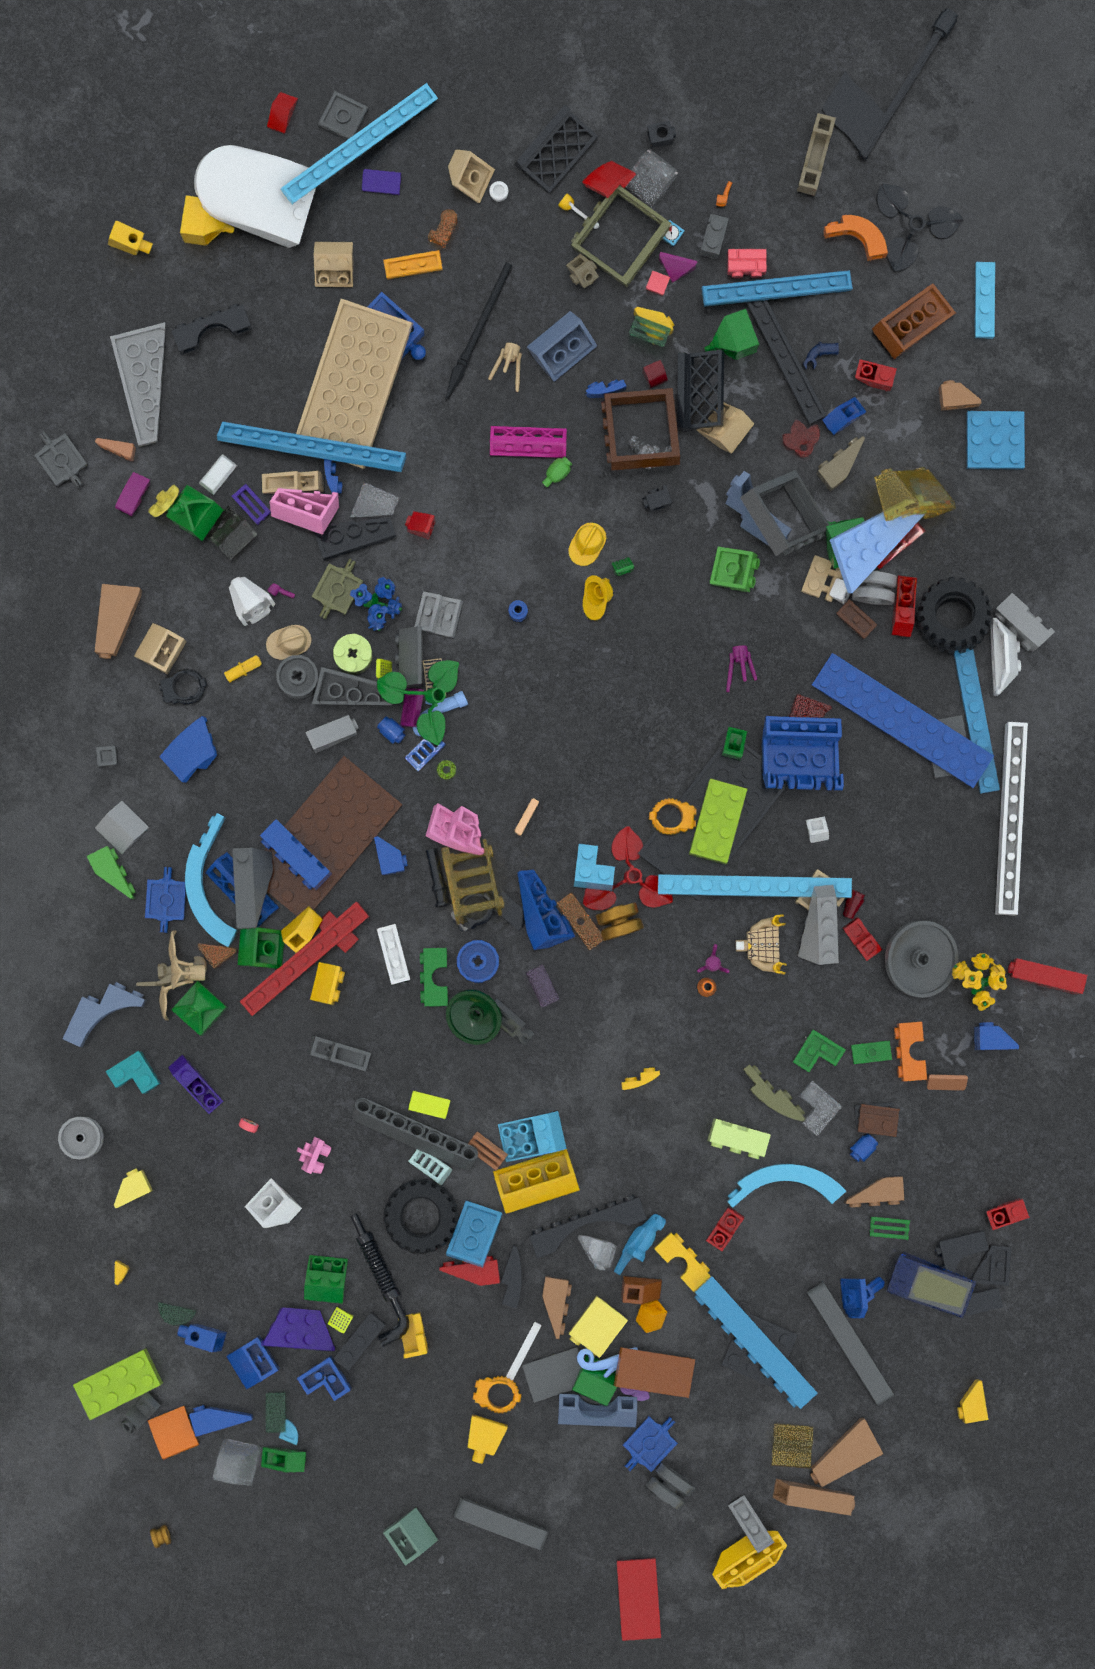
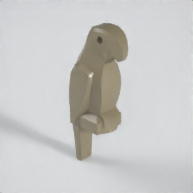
M195 956L193 958L195 959L193 965H204L206 973V960L203 957ZM165 963L158 964V978L160 981L137 982L136 986L171 985V965L167 966ZM178 964V966L180 967V969H181L183 972H184V968H185V967H188V966H184V965ZM181 975L177 983L188 979H185L184 975Z

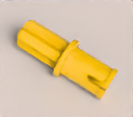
M255 655L242 663L238 662L239 665L225 671L224 674L230 683L243 675L247 676L248 672L261 666L262 663L260 658Z

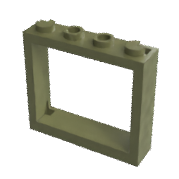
M619 185L609 198H605L603 202L599 201L593 210L595 213L591 218H586L582 225L584 228L580 233L577 232L574 235V238L571 240L573 242L571 246L575 251L582 254L588 260H592L597 267L627 288L672 225L671 222ZM617 195L660 225L624 276H621L581 247Z

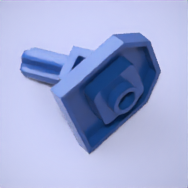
M877 1277L867 1285L865 1279H840L843 1309L848 1317H865L868 1310V1302L875 1298L874 1294L885 1286V1282L881 1277Z

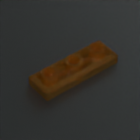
M572 892L556 903L589 950L603 941L601 932ZM578 918L584 919L583 925L577 923Z

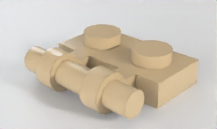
M815 555L801 592L817 598L820 597L821 592L827 593L825 600L832 602L833 598L830 596V592L835 580L843 579L840 569L836 568V571L830 569L831 561ZM827 576L833 577L830 586L824 585Z

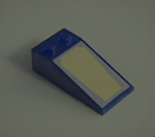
M904 1252L899 1255L887 1292L964 1318L977 1281Z

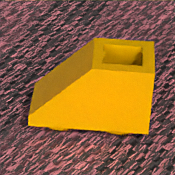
M310 906L307 907L281 930L283 942L297 953L312 939L322 922V917Z

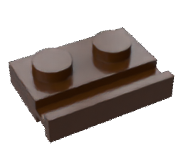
M861 1104L857 1132L896 1137L900 1109Z

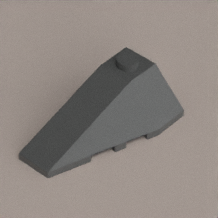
M256 848L233 849L237 929L257 928L263 902L273 873L272 852Z

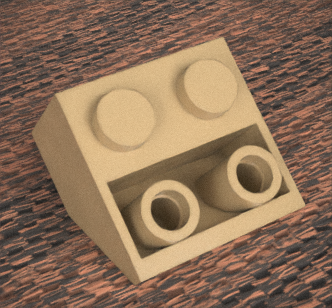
M315 242V287H353V242Z
M724 403L723 426L697 429V431L720 449L732 454L754 423L742 410ZM714 411L708 419L711 422H717L718 414Z
M152 623L134 657L168 675L186 644V640Z

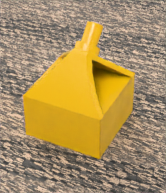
M186 195L180 230L184 243L207 246L221 232H234V226L210 216L203 209L198 197Z

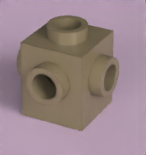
M579 254L566 265L571 273L569 277L575 285H581L583 288L591 285L599 277L595 271L597 269L596 265L582 254Z

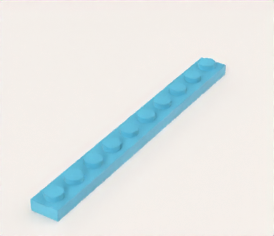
M427 83L284 185L280 190L293 205L438 99Z
M658 875L659 895L812 897L814 886L833 885L836 898H851L852 878Z

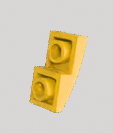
M655 1067L644 1068V1072L640 1073V1081H637V1077L625 1078V1082H621L622 1090L642 1086L658 1077L660 1071H655Z

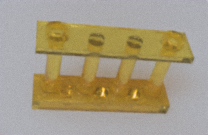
M482 839L484 845V853L482 855L467 852L454 855V853H450L449 847L441 848L457 925L464 923L463 916H467V913L497 907L498 916H501V908H505L503 897H498L490 859V857L494 856L492 845H487L486 839ZM486 856L487 866L459 872L453 870V865L456 862ZM490 873L491 883L463 889L461 887L457 888L456 882L460 881L459 879ZM491 890L494 892L495 900L467 906L460 904V899L463 896Z

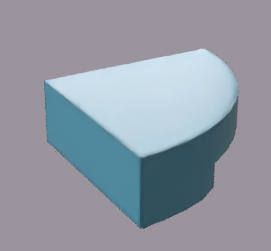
M286 1419L279 1438L297 1445V1428L290 1420Z

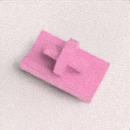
M314 1137L312 1144L306 1142L303 1149L298 1147L297 1152L301 1153L299 1161L304 1162L301 1169L310 1174L312 1172L321 1174L324 1164L317 1161L318 1156L321 1154L328 1157L331 1147Z

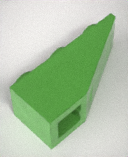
M106 846L87 856L95 874L130 899H135L133 894L136 891L131 882L127 883L125 879L127 873L123 866L119 867L116 861L119 857L114 848L110 849L109 846Z

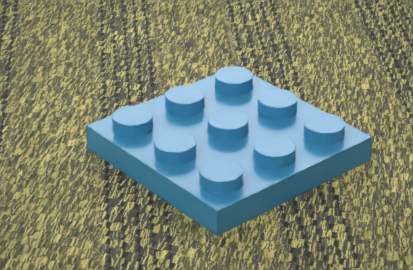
M967 411V469H1024V412Z

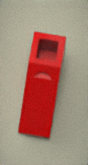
M898 576L892 635L911 637L915 619L917 578Z
M487 1256L483 1268L462 1261V1264H455L454 1261L443 1262V1266L439 1267V1270L480 1286L500 1283L498 1261L493 1259V1256Z

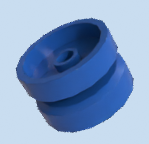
M473 940L466 943L460 949L457 956V967L460 974L466 980L473 983H483L490 980L496 974L499 967V956L496 949L490 943L482 940ZM477 958L482 960L479 966L474 963Z

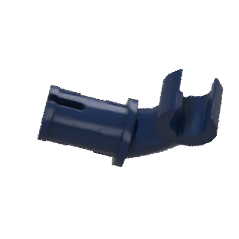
M818 342L803 361V368L806 370L807 363L810 361L812 363V370L815 369L817 366L815 360L817 356L838 355V343Z

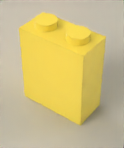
M596 1296L569 1331V1335H571L570 1340L578 1346L581 1343L593 1353L594 1357L597 1355L600 1358L627 1323L628 1319Z

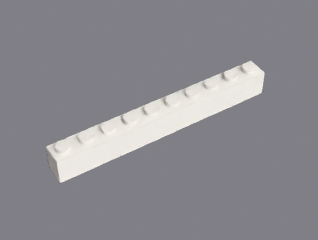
M1008 722L1005 724L995 915H1018L1028 723Z

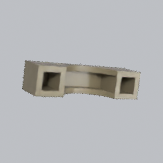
M817 113L797 188L798 192L813 196L816 194L836 120L835 117Z

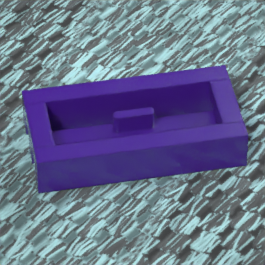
M246 484L232 495V498L257 525L271 514V511ZM245 490L265 511L263 514L243 493ZM239 495H240V496L250 505V507L260 516L258 519H257V518L249 511V509L239 500V498H238Z

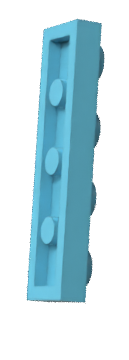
M976 262L975 338L993 339L995 337V262Z

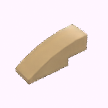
M293 471L262 474V493L275 494L278 488L302 490L303 493L324 492V473L319 471Z

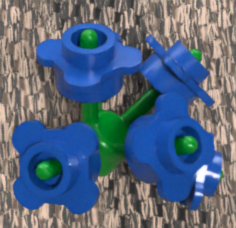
M385 577L378 579V584L375 586V593L373 594L367 590V585L361 584L359 588L353 589L350 592V596L355 599V605H364V607L369 608L367 619L370 626L368 628H373V631H380L381 628H384L383 624L387 623L384 618L386 613L391 615V619H394L395 615H399L402 610L399 597L396 600L391 599L395 592L393 581ZM378 596L380 598L386 597V599H390L389 603L386 604L379 602Z

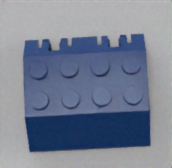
M766 716L762 736V768L766 788L775 789L777 787V789H782L783 781H786L789 789H794L795 787L796 789L813 790L814 787L815 790H820L821 783H824L827 790H832L833 787V790L842 791L844 781L843 774L839 776L838 741L842 737L841 719Z

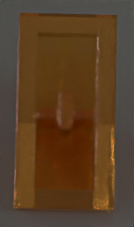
M200 943L197 946L214 969L220 967L238 952L237 948Z

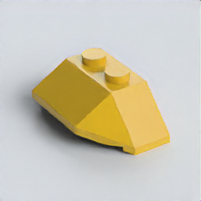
M767 1531L774 1543L757 1553L747 1536L721 1552L712 1574L722 1589L744 1586L774 1566L780 1559L783 1550L787 1547L778 1531Z

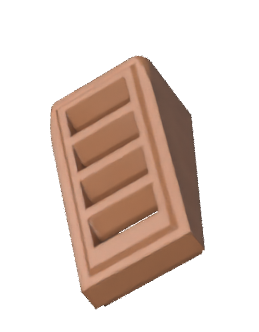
M101 438L95 440L99 447L129 461H134L136 447L133 443Z

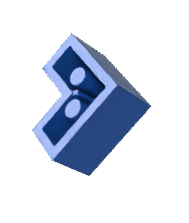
M332 1355L297 1377L307 1395L324 1385L334 1401L352 1389Z

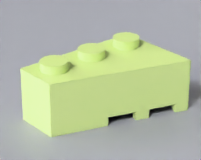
M714 1118L708 1141L712 1142L711 1146L721 1149L723 1145L728 1146L731 1152L741 1154L742 1150L749 1152V1157L759 1159L760 1156L765 1157L771 1135Z

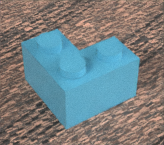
M579 844L574 887L612 891L615 867L596 865L598 846Z

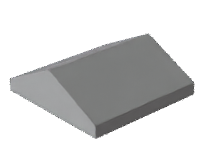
M121 801L105 815L95 829L123 855L149 827Z

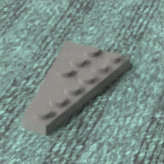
M165 322L110 336L139 447L158 442L166 332Z

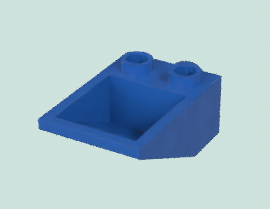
M381 292L370 303L368 308L412 322L413 332L409 335L402 359L410 350L414 359H423L426 355V350L422 345L416 344L424 336V329Z

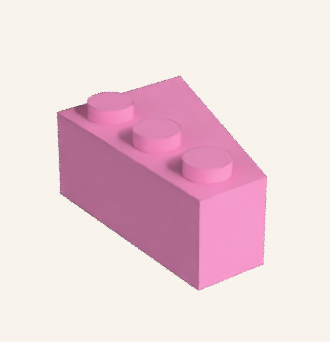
M278 488L270 500L272 517L322 535L339 508L338 493L335 492L329 495L320 494V491L303 493L302 490Z

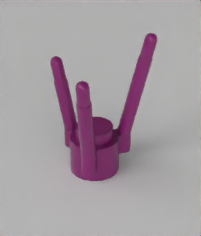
M735 646L732 648L733 653L729 654L730 663L726 692H730L734 660L736 663H741L744 682L747 681L745 662L747 661L753 679L757 680L751 660V653L748 652L747 646Z
M714 944L711 956L706 959L705 966L697 970L698 973L705 970L712 972L719 970L729 973V970L722 967L720 959L716 957L717 944Z

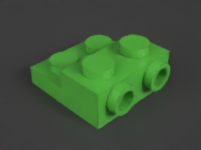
M718 547L710 584L727 587L732 590L750 592V589L754 588L756 578L753 577L754 571L760 565V559L757 558L758 555L750 551Z

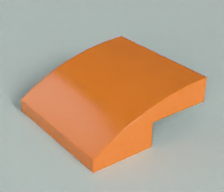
M185 1406L148 1420L163 1460L199 1445Z

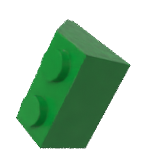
M258 927L241 929L237 965L274 969L281 967L284 949L281 930Z

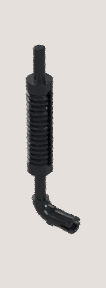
M356 1213L350 1217L360 1236L356 1238L358 1245L361 1246L360 1249H363L362 1253H364L363 1256H366L365 1259H368L366 1262L369 1263L368 1266L372 1269L371 1272L375 1276L374 1279H377L376 1283L380 1286L379 1289H382L381 1293H383L385 1302L390 1300L399 1319L398 1324L393 1326V1329L378 1335L379 1341L387 1338L381 1342L382 1347L395 1340H401V1337L408 1331L410 1322L397 1298L401 1293L396 1284H394L395 1281L391 1277L392 1274H389L390 1270L386 1267L387 1264H384V1257H381L382 1254H379L381 1251L378 1250L379 1247H376V1241L373 1240L374 1236L371 1231L366 1233Z

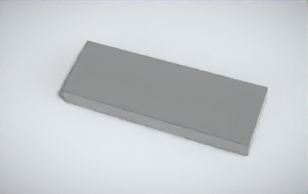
M745 1495L728 1505L757 1553L774 1543Z

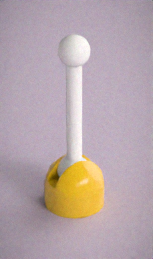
M566 194L558 204L564 210H574L585 220L588 217L574 206V199L569 194ZM599 223L594 226V229L599 227Z

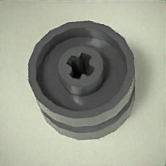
M292 655L285 658L279 664L276 678L280 689L285 695L295 700L306 699L315 693L320 674L315 664L308 657ZM297 675H301L302 679L300 681L295 679Z
M661 1462L656 1472L664 1481L651 1477L646 1486L663 1502L680 1511L686 1501L678 1492L685 1496H691L696 1487L678 1472Z

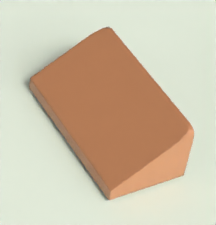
M927 1075V1089L965 1090L968 1077L966 1075Z

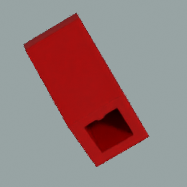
M860 359L855 379L870 387L890 392L896 368Z
M1020 1198L986 1211L992 1230L1029 1218L1025 1203Z

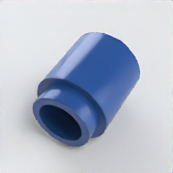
M520 600L513 601L509 606V616L513 621H523L528 614L527 605ZM519 607L522 609V611L520 613H516L514 609Z
M386 716L377 726L380 730L379 732L392 744L395 742L399 744L406 736L404 734L405 729L393 718Z
M867 1133L850 1148V1155L857 1162L860 1160L864 1162L876 1150L878 1142Z

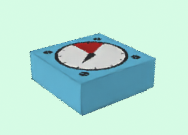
M669 220L672 227L662 240L674 247L685 230Z

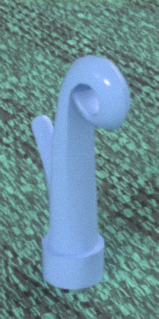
M463 691L445 698L443 702L438 703V706L432 712L440 711L444 713L468 705ZM428 709L420 713V715L424 713L428 714ZM412 727L413 732L416 735L420 736V734L417 731V728Z
M589 1349L580 1350L577 1355L578 1364L583 1369L591 1371L608 1369L604 1374L605 1378L617 1370L619 1354L594 1362V1355ZM585 1354L589 1357L588 1362H585L583 1359Z

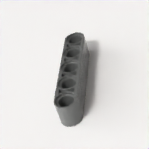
M460 1497L453 1515L459 1520L538 1550H543L549 1534L547 1529Z

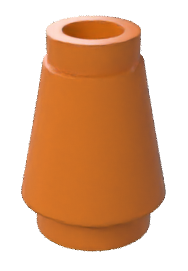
M703 978L698 982L697 990L704 997L712 996L716 991V983L711 978ZM706 983L711 985L709 991L704 988Z

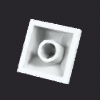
M272 1178L245 1206L263 1228L289 1223L302 1209Z

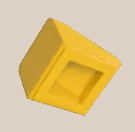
M119 1260L115 1261L116 1285L121 1284L130 1269L129 1266Z

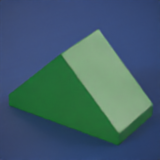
M728 727L722 756L741 760L747 731Z

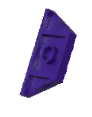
M280 1308L275 1322L272 1323L269 1328L270 1331L261 1343V1346L335 1351L330 1334L319 1310Z

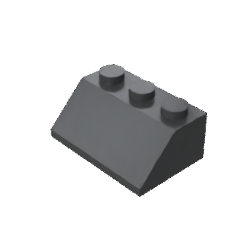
M422 627L399 629V634H395V645L399 646V653L395 654V663L399 665V673L406 679V688L422 689Z

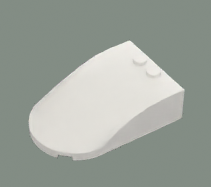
M235 145L222 146L206 154L197 166L194 178L195 193L198 195L203 209L210 216L287 248L296 246L300 242L315 189L292 205L280 189L307 170L308 167L278 156Z

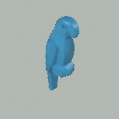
M654 1214L643 1225L636 1227L622 1251V1255L614 1270L615 1273L620 1275L632 1258L644 1261L645 1252L653 1244L656 1231H661L666 1223L665 1218Z

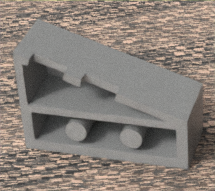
M1012 593L993 611L995 613L994 616L1001 623L1004 622L1009 627L1008 629L1022 641L1021 645L1027 651L1031 650L1034 652L1055 631L1052 628L1047 630L1041 624L1042 619L1039 616L1035 617L1029 611V607Z

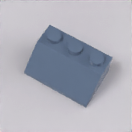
M569 311L529 344L527 348L553 381H556L596 348L597 344L582 320Z

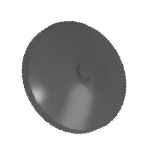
M926 920L912 921L899 928L891 937L885 953V967L893 985L901 992L919 998L931 997L943 991L953 980L952 969L959 960L956 942L949 931L935 922Z

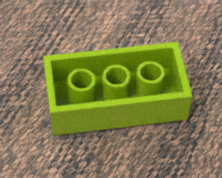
M714 779L709 780L689 855L727 864L745 800L746 788Z
M145 1348L75 1383L73 1386L89 1419L92 1420L160 1386L163 1382Z

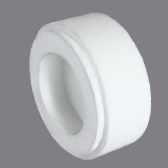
M501 181L494 182L489 190L491 198L497 202L505 200L508 196L507 185Z

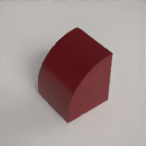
M661 360L643 367V375L650 389L668 382Z

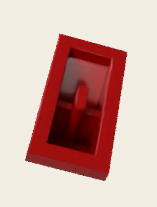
M280 92L272 103L267 128L285 134L298 98Z

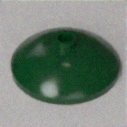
M461 991L453 996L446 1008V1021L450 1030L457 1038L466 1043L474 1045L485 1044L495 1038L500 1031L502 1025L501 1011L497 1003L489 995L481 991Z

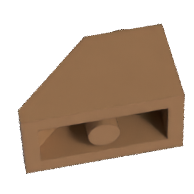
M950 380L943 382L939 387L941 411L975 408L981 405V399L961 383H955V381Z

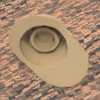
M287 626L270 634L266 642V648L269 655L273 658L283 660L292 655H300L306 652L311 644V635L303 626Z

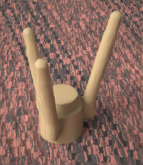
M506 343L505 348L501 349L500 356L488 377L489 380L493 378L503 357L506 360L503 369L504 373L507 372L509 363L515 362L516 359V392H519L520 360L522 356L519 353L520 346L514 343Z

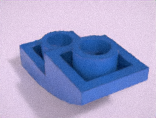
M614 380L606 388L603 381L600 383L594 382L587 386L588 389L585 394L588 398L604 397V394L625 391L626 384L624 380L619 382Z
M324 459L325 475L331 493H342V482H339L338 476H332V474L336 473V463L333 460Z

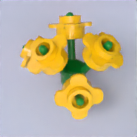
M979 953L976 957L971 958V961L974 962V967L979 969L977 972H972L966 962L962 961L953 967L952 976H954V979L958 978L959 980L965 977L962 983L963 987L972 988L971 993L975 995L972 1002L978 1006L980 1011H983L995 1003V999L990 997L989 992L983 991L984 988L990 986L994 990L1000 988L1005 990L1007 984L1004 967L1000 964L996 965L994 959L989 958L987 954ZM989 969L990 975L983 978L982 971Z

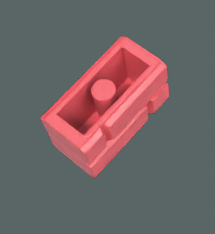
M728 249L727 275H732V278H743V275H751V278H761L762 275L766 274V249Z

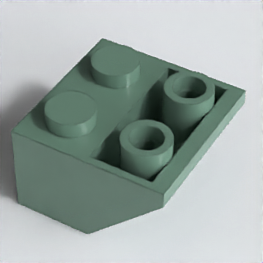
M417 1507L384 1529L383 1532L405 1566L438 1541V1538Z

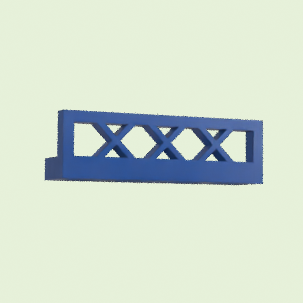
M226 852L216 859L205 873L235 904V888L234 891H231L227 884L231 883L234 886L233 858ZM215 868L219 870L221 877H218L213 872ZM267 894L260 914L262 918L258 921L257 927H260L279 908Z

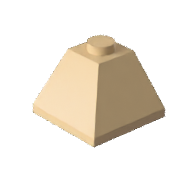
M455 150L448 165L452 185L475 202L480 203L495 169L471 151Z

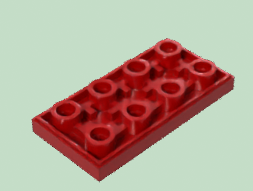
M656 1558L617 1560L622 1641L661 1638Z

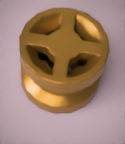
M166 1525L161 1526L160 1529L154 1528L150 1530L155 1548H159L162 1544H171L170 1534Z

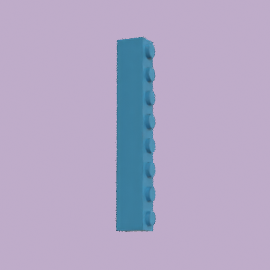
M712 1276L694 1291L697 1294L694 1298L702 1306L706 1304L710 1308L708 1313L713 1319H720L723 1323L721 1325L722 1329L728 1335L732 1333L736 1337L734 1342L741 1350L744 1347L748 1350L749 1354L747 1356L754 1364L758 1362L763 1367L760 1371L767 1378L771 1376L776 1381L773 1385L780 1393L786 1392L789 1396L787 1400L794 1408L798 1406L801 1409L818 1394Z

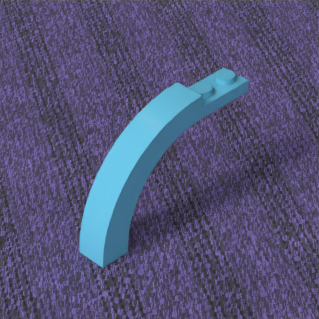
M217 813L216 816L211 817L208 823L210 828L207 834L203 833L199 841L201 846L192 845L186 863L185 886L190 907L198 922L214 939L230 948L238 930L223 922L212 910L203 886L205 860L225 820L224 816Z

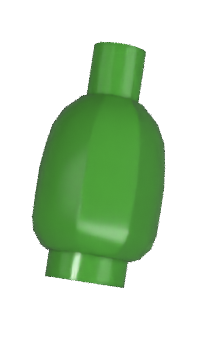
M565 456L562 459L557 458L547 469V477L542 483L548 487L552 482H560L569 474L572 463Z

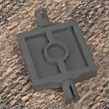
M43 432V435L40 434L39 437L45 445L34 456L54 484L58 487L63 482L71 480L76 488H79L77 482L82 486L83 483L77 474L88 464L68 436L64 433L59 438L51 440L46 432Z

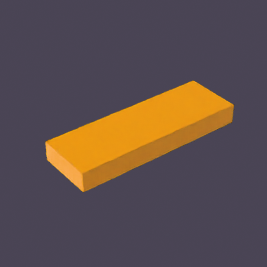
M439 250L383 260L387 280L443 270Z

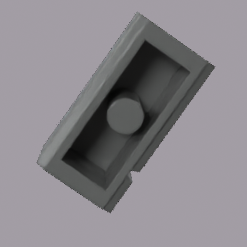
M710 214L700 252L701 256L718 260L728 218Z

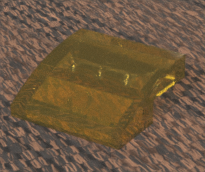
M774 1424L771 1466L810 1469L813 1427Z

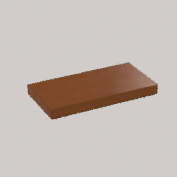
M620 1347L614 1386L689 1398L695 1359Z

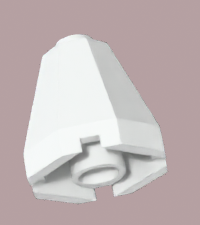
M236 577L231 581L229 590L236 615L244 626L248 625L246 622L250 621L251 624H254L270 613L269 607L270 605L274 607L275 602L266 591L246 577Z

